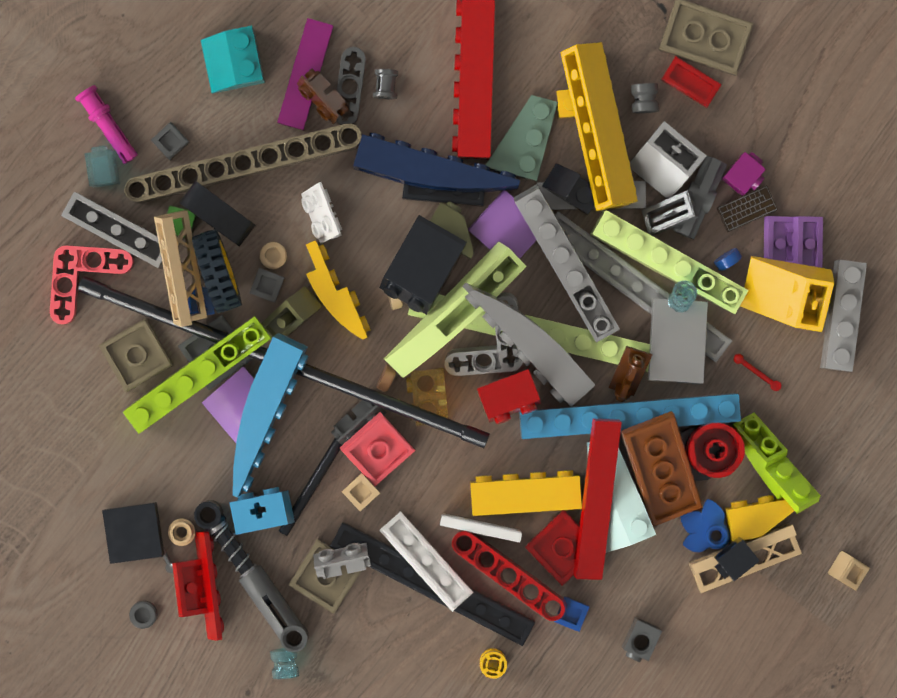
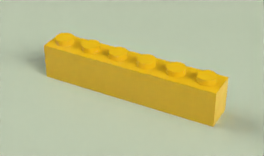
M602 42L576 44L560 53L596 211L622 208L638 202L603 44Z

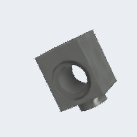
M635 617L622 644V648L627 651L626 656L637 662H641L642 658L649 661L662 630ZM638 635H645L648 638L647 645L643 648L634 646V639Z

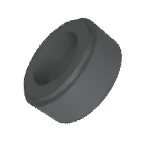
M149 601L137 602L132 606L129 613L131 623L140 629L152 626L158 616L155 605Z

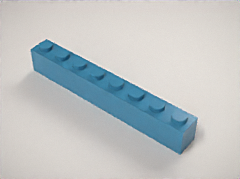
M739 394L537 409L524 415L520 411L521 438L531 439L591 434L593 418L619 419L622 422L621 430H624L670 411L674 413L678 426L703 425L712 422H740Z

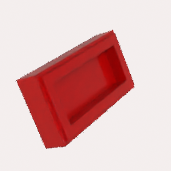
M677 56L674 57L661 78V81L705 108H708L722 85Z

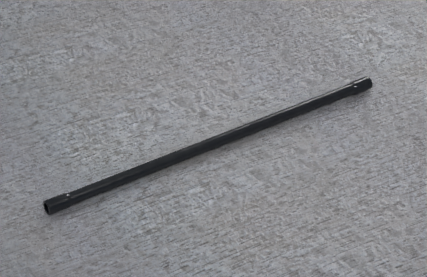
M85 276L80 281L78 291L99 300H106L211 342L217 343L229 335L226 332L197 321H192V325L180 327L173 323L172 312L112 289L106 284ZM260 346L248 356L263 361L267 348ZM308 364L305 365L302 371L298 370L296 375L459 437L461 440L483 449L490 436V433L478 428L463 425Z

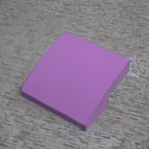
M503 190L468 228V231L489 250L498 242H501L509 247L519 259L536 241L514 198L506 190Z
M765 216L764 258L822 268L823 217Z
M244 367L202 402L235 443L237 442L245 403L254 378Z

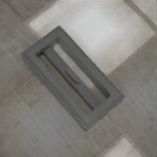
M687 190L641 210L648 234L655 236L698 218L699 213L695 211L696 203L691 198L693 197L692 191ZM685 200L686 204L650 218L651 214ZM688 210V213L682 216H679L663 224L653 227L654 224H657L661 221H664L668 218H671Z

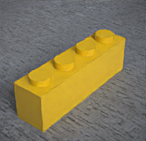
M573 470L557 471V476L546 477V472L530 473V478H519V474H503V479L492 480V475L475 476L476 481H470L473 516L582 509L580 476L573 475Z

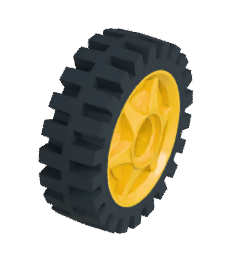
M214 229L193 236L192 242L197 262L217 313L242 306L237 282L218 231Z

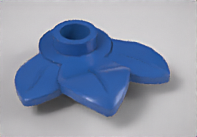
M707 499L703 505L702 512L692 511L680 516L682 526L689 533L683 541V546L690 551L702 552L709 547L721 549L728 544L730 532L727 526L724 525L725 514L722 508L714 501ZM713 531H720L721 537L719 540L711 538Z

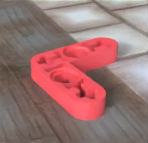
M61 246L58 248L53 259L50 316L52 320L58 324H69L75 319L79 271L126 274L134 266L132 254L122 249ZM66 250H69V254L74 256V260L68 263V270L74 269L73 275L68 273L58 274L59 268L65 269V262L60 260V255H65ZM92 252L100 254L102 259L101 264L96 268H92L87 264V256ZM106 253H111L110 259H119L120 254H124V259L128 260V265H123V269L119 270V265L109 264L110 269H105L107 264ZM63 277H67L72 281V289L67 293H62L58 289V281ZM57 295L61 297L72 296L71 302H65V308L70 310V315H66L64 320H61V315L56 314V310L62 307V300L56 301Z

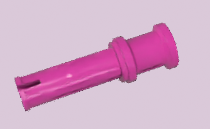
M93 85L77 95L75 99L77 102L82 103L89 114L88 119L93 123L96 122L125 165L135 159L138 153L131 146L111 116L110 106L104 104L96 92L97 87Z

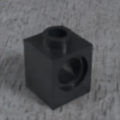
M738 537L714 557L718 562L714 567L724 579L729 576L735 582L760 560L745 541Z

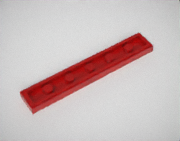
M593 418L574 569V577L576 579L602 580L622 424L619 419Z

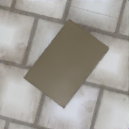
M675 0L659 50L736 76L754 23L686 0Z

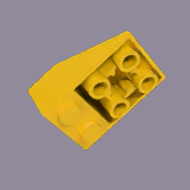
M751 256L744 288L749 291L740 307L795 328L822 332L834 287L833 272L831 269Z

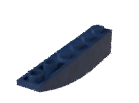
M371 132L369 136L362 134L353 164L354 170L401 184L441 191L494 192L518 189L520 180L515 179L516 175L507 171H500V174L489 171L490 167L479 163H474V166L463 164L464 160L456 156L448 155L447 159L437 156L438 152L422 148L421 151L411 149V144L396 140L394 144L384 141V136Z

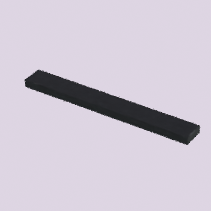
M342 522L330 547L339 549L352 543H367L368 556L371 562L370 568L448 607L395 548ZM470 588L474 593L454 611L523 646L535 621Z

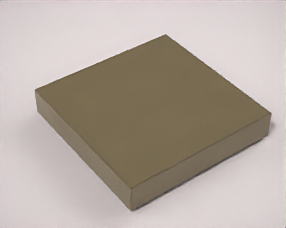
M147 318L99 345L125 392L132 390L173 366L171 359Z
M317 539L290 581L289 586L335 614L361 571L348 574L346 565L341 566L342 575L323 579V577L318 578L314 568L313 554L319 553L324 549H335Z

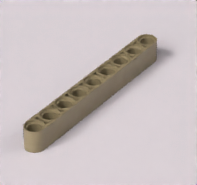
M343 124L133 177L126 182L124 193L133 202L145 203L187 192L192 184L185 182L184 175L189 170H196L198 173L197 182L204 187L354 150L359 147L362 134L356 125ZM347 130H353L357 133V140L352 144H346L342 140V135ZM328 137L331 140L330 147L325 151L318 150L316 148L318 138ZM295 143H300L304 146V153L300 157H292L290 155V147ZM268 150H274L278 154L277 161L273 164H266L263 160V155ZM249 157L251 160L250 168L246 171L239 170L237 168L239 158ZM216 163H221L225 167L224 174L221 177L215 178L211 175V167ZM167 176L171 179V187L166 191H161L158 188V181L160 178ZM137 183H142L145 187V192L141 197L135 198L131 192L132 187Z

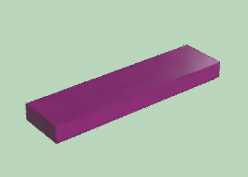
M307 18L277 121L278 124L304 131L312 100L308 101L300 94L297 83L302 75L305 77V74L312 68L315 72L319 71L321 73L334 28L333 25Z

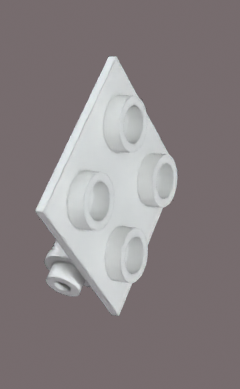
M319 182L301 193L303 209L306 213H309L312 221V232L319 239L320 244L342 236L340 232L342 227L338 217L335 218L337 214L331 209L334 206L333 204L330 205L331 199L327 189L323 188L322 183Z

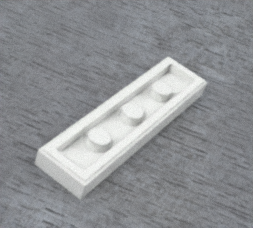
M401 511L380 529V532L452 612L474 593Z

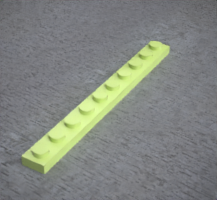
M438 295L429 312L445 297L444 295ZM409 308L408 315L418 318L426 316L422 312H415ZM484 310L465 327V329L496 336L495 327L492 328L482 317L486 313ZM525 315L570 354L618 365L626 346L648 353L650 351V344L609 335L596 343L587 329Z

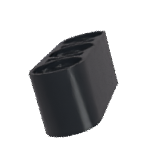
M194 181L179 202L239 247L256 226L197 181Z

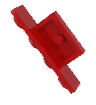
M197 531L195 533L197 559L172 563L179 617L204 614L207 638L218 641L222 640L224 623L219 615L218 606H220L221 597L219 591L216 590L217 568L212 559L214 542L208 531Z

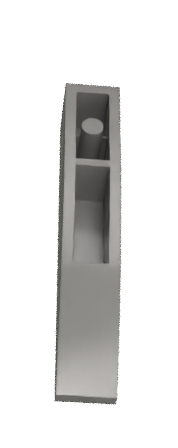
M536 184L513 197L518 209L596 343L620 330L539 186Z
M468 283L462 286L469 293L465 296L469 303L475 309L480 306L486 312L482 316L492 328L498 326L503 331L499 336L509 347L515 345L520 350L516 355L526 366L531 363L537 369L533 374L543 385L548 382L553 387L549 392L560 404L565 400L572 407L595 386L593 381L570 355L535 322L516 308L486 291Z

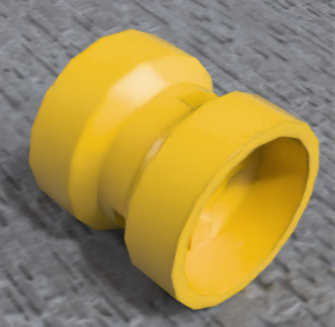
M489 648L481 654L480 668L486 677L496 679L506 672L507 661L501 650Z

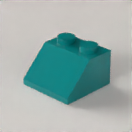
M252 25L223 31L201 40L212 94L265 83L255 31Z

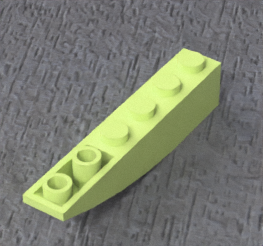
M607 210L602 211L590 233L592 237L733 314H736L749 291Z
M498 242L401 340L384 360L404 378L446 345L483 311L480 306L475 309L465 298L469 294L462 287L465 283L497 297L527 266L509 247Z

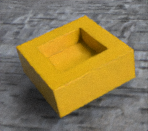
M569 90L556 91L558 118L575 117Z

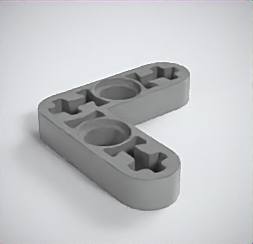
M503 292L497 296L502 301L507 300L509 305H513L512 307L519 311L517 298L513 294ZM495 326L497 345L452 349L445 357L444 366L449 374L463 376L512 372L518 370L523 362L516 355L520 350L515 345L512 348L513 356L518 358H515L514 363H509L508 359H504L508 355V345L499 336L501 329ZM480 354H487L491 357L492 362L488 366H481L477 363L476 358ZM468 355H472L473 367H469V362H462L459 368L455 367L454 363H450L453 362L454 357H459V361H468Z

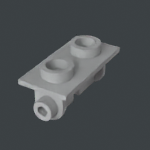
M352 543L344 548L335 550L324 549L319 553L313 554L314 568L318 578L323 577V579L342 575L341 566L346 565L348 574L366 570V567L371 566L367 543Z

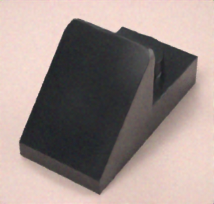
M556 163L542 187L588 215L595 205L590 183L580 177L581 174Z

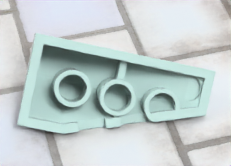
M590 441L587 442V455L589 453ZM619 448L606 553L633 545L656 535Z

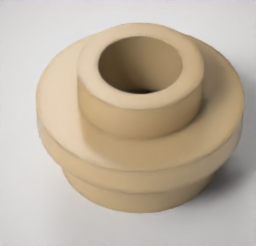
M183 518L173 521L168 529L169 539L178 546H185L191 543L196 533L193 523ZM179 527H184L187 530L185 537H180L177 534Z

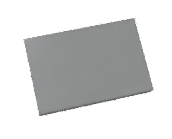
M652 299L649 351L652 357L649 362L648 380L693 384L704 383L708 302Z

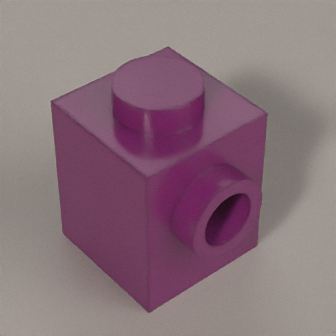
M744 152L733 163L721 180L739 195L743 196L750 188L756 190L765 179L762 173L766 169L762 166L763 161L752 152L748 155Z

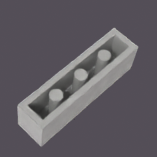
M74 192L61 215L62 217L159 269L163 268L157 235L79 193Z
M847 260L834 261V287L827 312L820 368L853 372L867 263Z

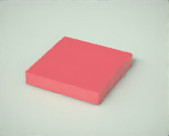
M381 412L340 447L341 451L374 486L378 485L416 451Z

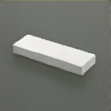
M445 513L441 515L440 526L519 543L521 541L522 532L519 529Z

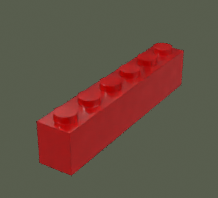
M457 0L456 16H461V27H456L455 43H461L460 54H455L454 70L460 71V81H454V98H459V109H453V125H458V136L452 137V152H457V157L461 159L489 160L491 153L495 0Z

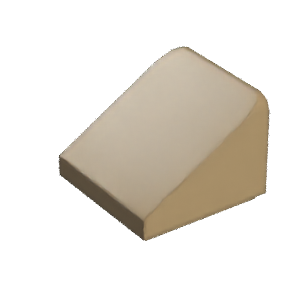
M841 551L829 569L828 574L856 591L870 567Z

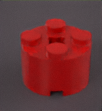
M712 422L700 425L691 432L686 445V453L690 464L696 471L712 478H722L731 475L742 463L745 455V446L742 437L734 428L727 424ZM713 443L721 446V451L717 452L716 457L714 454L709 453V448L713 447Z

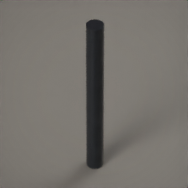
M336 438L332 441L292 507L295 522L282 525L278 530L285 536L289 535L340 451L342 445Z

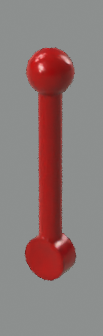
M742 354L734 356L733 360L736 364H742L767 382L773 391L781 389L782 385L779 381H773L744 360Z

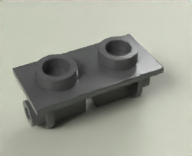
M362 400L352 409L357 418L353 420L346 414L333 426L335 429L331 433L343 445L379 412L383 415L387 412L382 407Z

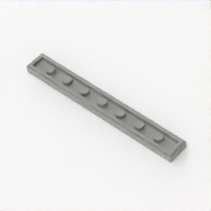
M559 211L555 214L583 265L649 314H652L653 298L677 300ZM707 322L705 355L714 362H717L732 340Z

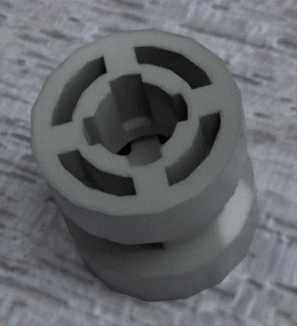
M657 83L631 85V94L635 99V102L632 104V113L659 112V103L655 100L658 93Z

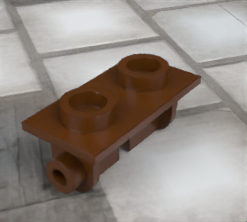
M312 68L305 74V77L303 75L300 77L297 83L300 94L306 100H312L318 107L317 112L324 120H330L334 125L339 117L337 113L343 116L349 110L346 106L348 103L335 89L326 95L324 91L331 84L319 71L315 72Z
M626 346L608 387L615 390L614 393L617 401L625 402L631 395H635L651 360V353Z

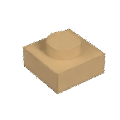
M363 473L342 490V493L359 511L364 509L380 494L379 490Z

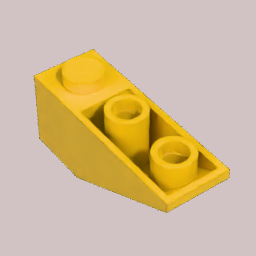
M774 495L758 497V502L747 504V500L731 502V507L725 508L730 540L734 541L738 537L743 540L760 538L793 513L794 509L784 498L774 499Z

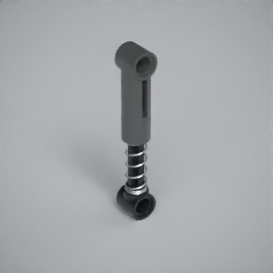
M206 500L200 503L194 512L195 522L204 528L205 531H208L210 535L214 536V541H218L222 547L221 551H225L228 555V561H232L236 567L235 572L241 574L238 581L280 639L282 647L289 652L301 651L306 646L309 638L307 628L297 618L263 567L252 563L249 558L250 554L245 553L242 548L243 544L238 543L235 533H231L227 527L228 523L225 520L227 518L223 514L221 505L214 500ZM205 507H210L215 511L216 517L214 521L208 522L203 519L202 510ZM273 603L277 611L280 613V615L286 622L287 626L284 625V623L281 621V619L279 618V616L270 604ZM292 630H296L301 634L302 641L298 644H293L288 640L287 634Z

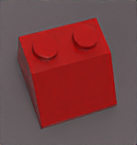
M529 369L477 388L489 423L493 421L496 424L504 423L512 419L510 415L520 411L522 415L537 410L536 405L541 404Z

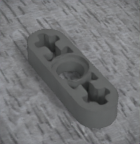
M357 47L347 48L341 56L337 92L347 100H357L356 104L350 102L349 107L350 112L354 113V116L349 117L348 121H343V117L339 115L336 121L339 125L355 124L359 115L366 57L364 52ZM352 53H357V58L361 59V63H356L355 73L360 72V77L353 74L343 75L344 70L350 72V62L346 61V57H351ZM348 79H352L358 84L357 91L351 95L344 93L342 90L343 82Z

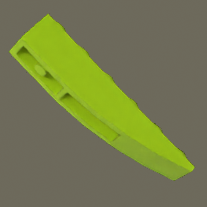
M254 316L128 406L123 411V414L138 434H140L271 339V336L257 317Z

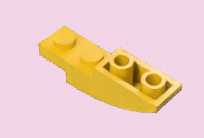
M316 240L306 244L316 270L306 275L318 298L341 325L362 340L368 338L366 332L371 331L365 315L360 317L356 307L360 306V302L355 290L349 292L348 287L337 291L336 286L340 282L335 270L329 271L325 261L330 258L324 244L318 245Z

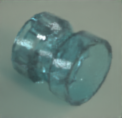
M284 648L270 651V658L274 662L272 679H289L299 676V667L295 663V659L298 657L297 652H289Z

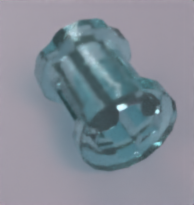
M680 281L675 284L672 293L668 297L669 306L676 312H686L697 297L696 287L689 281Z

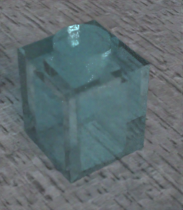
M107 146L92 147L91 153H84L90 187L120 184L115 151L112 149L108 150Z

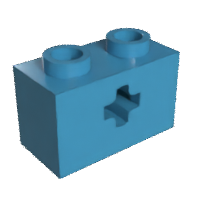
M279 487L263 490V496L254 497L253 492L241 494L238 497V501L230 502L236 535L294 523L289 491L280 492ZM266 507V512L258 513L257 508Z

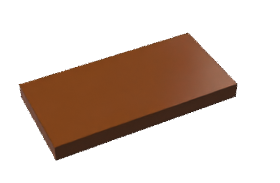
M672 411L621 430L643 503L653 527L703 508L678 424Z

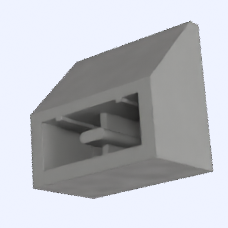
M664 121L630 161V168L666 199H669L692 175L706 155Z

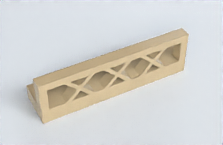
M187 210L154 217L173 323L180 327L192 325V321L207 318L198 264L192 242L189 215ZM181 218L183 229L177 237L173 219ZM179 243L185 246L188 251V256L183 263L180 261ZM184 270L190 273L193 279L188 290L185 288ZM189 297L197 301L199 313L190 314Z
M787 523L769 530L760 538L744 540L753 552L765 549L768 551L764 562L754 565L741 577L802 554L795 537L797 534L794 526ZM790 539L793 547L792 551L781 554L774 550L778 542ZM723 549L688 562L700 593L733 581L729 576L726 579H720L721 574L718 572L713 582L703 585L699 573L709 569L717 570L714 566L718 562L714 557ZM772 553L778 555L777 557L770 559Z

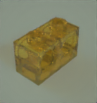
M444 369L412 371L411 377H406L407 393H413L414 404L412 405L421 408L425 403H432L436 407V414L448 418ZM424 375L430 376L434 381L433 388L429 391H422L418 387V380ZM416 421V426L425 425Z

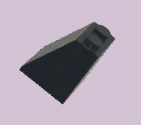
M418 215L386 271L379 288L387 296L393 299L398 298L405 302L413 311L422 312L427 315L457 265L467 242Z

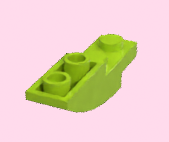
M755 412L732 425V428L743 439L745 454L778 500L784 498L797 514L819 502L821 495L786 457L788 450Z

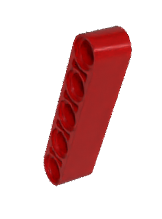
M461 531L453 537L452 547L458 555L549 621H556L565 614L567 604L562 596L476 533ZM462 535L471 538L472 547L470 550H463L459 546V539ZM486 551L493 554L494 563L492 566H485L481 562L483 552ZM505 568H512L516 572L517 577L514 582L510 583L504 580L503 571ZM533 584L538 588L539 595L537 598L530 599L525 595L526 585ZM551 600L557 601L561 606V611L557 615H552L547 611V603Z

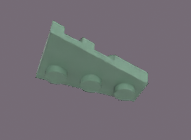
M531 95L486 166L494 171H507L515 174L517 177L537 182L558 102Z

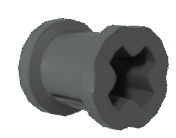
M375 69L377 79L376 92L373 93V98L397 99L395 80L398 76V71Z

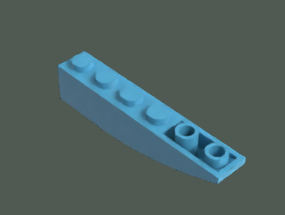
M280 333L273 336L251 385L242 413L233 466V496L237 498L243 491H249L254 481V477L251 476L254 467H260L265 453L261 451L265 443L270 444L276 429L272 428L276 418L279 420L282 418L287 407L283 403L286 395H292L298 380H295L294 377L298 370L302 371L309 358L305 354L308 346Z

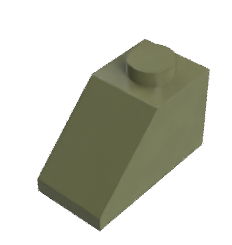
M449 201L446 205L440 203L430 221L466 241L467 243L462 255L471 259L474 252L465 217L460 214L462 209Z
M304 286L285 300L261 324L271 336V340L277 333L288 337L323 306L308 288Z

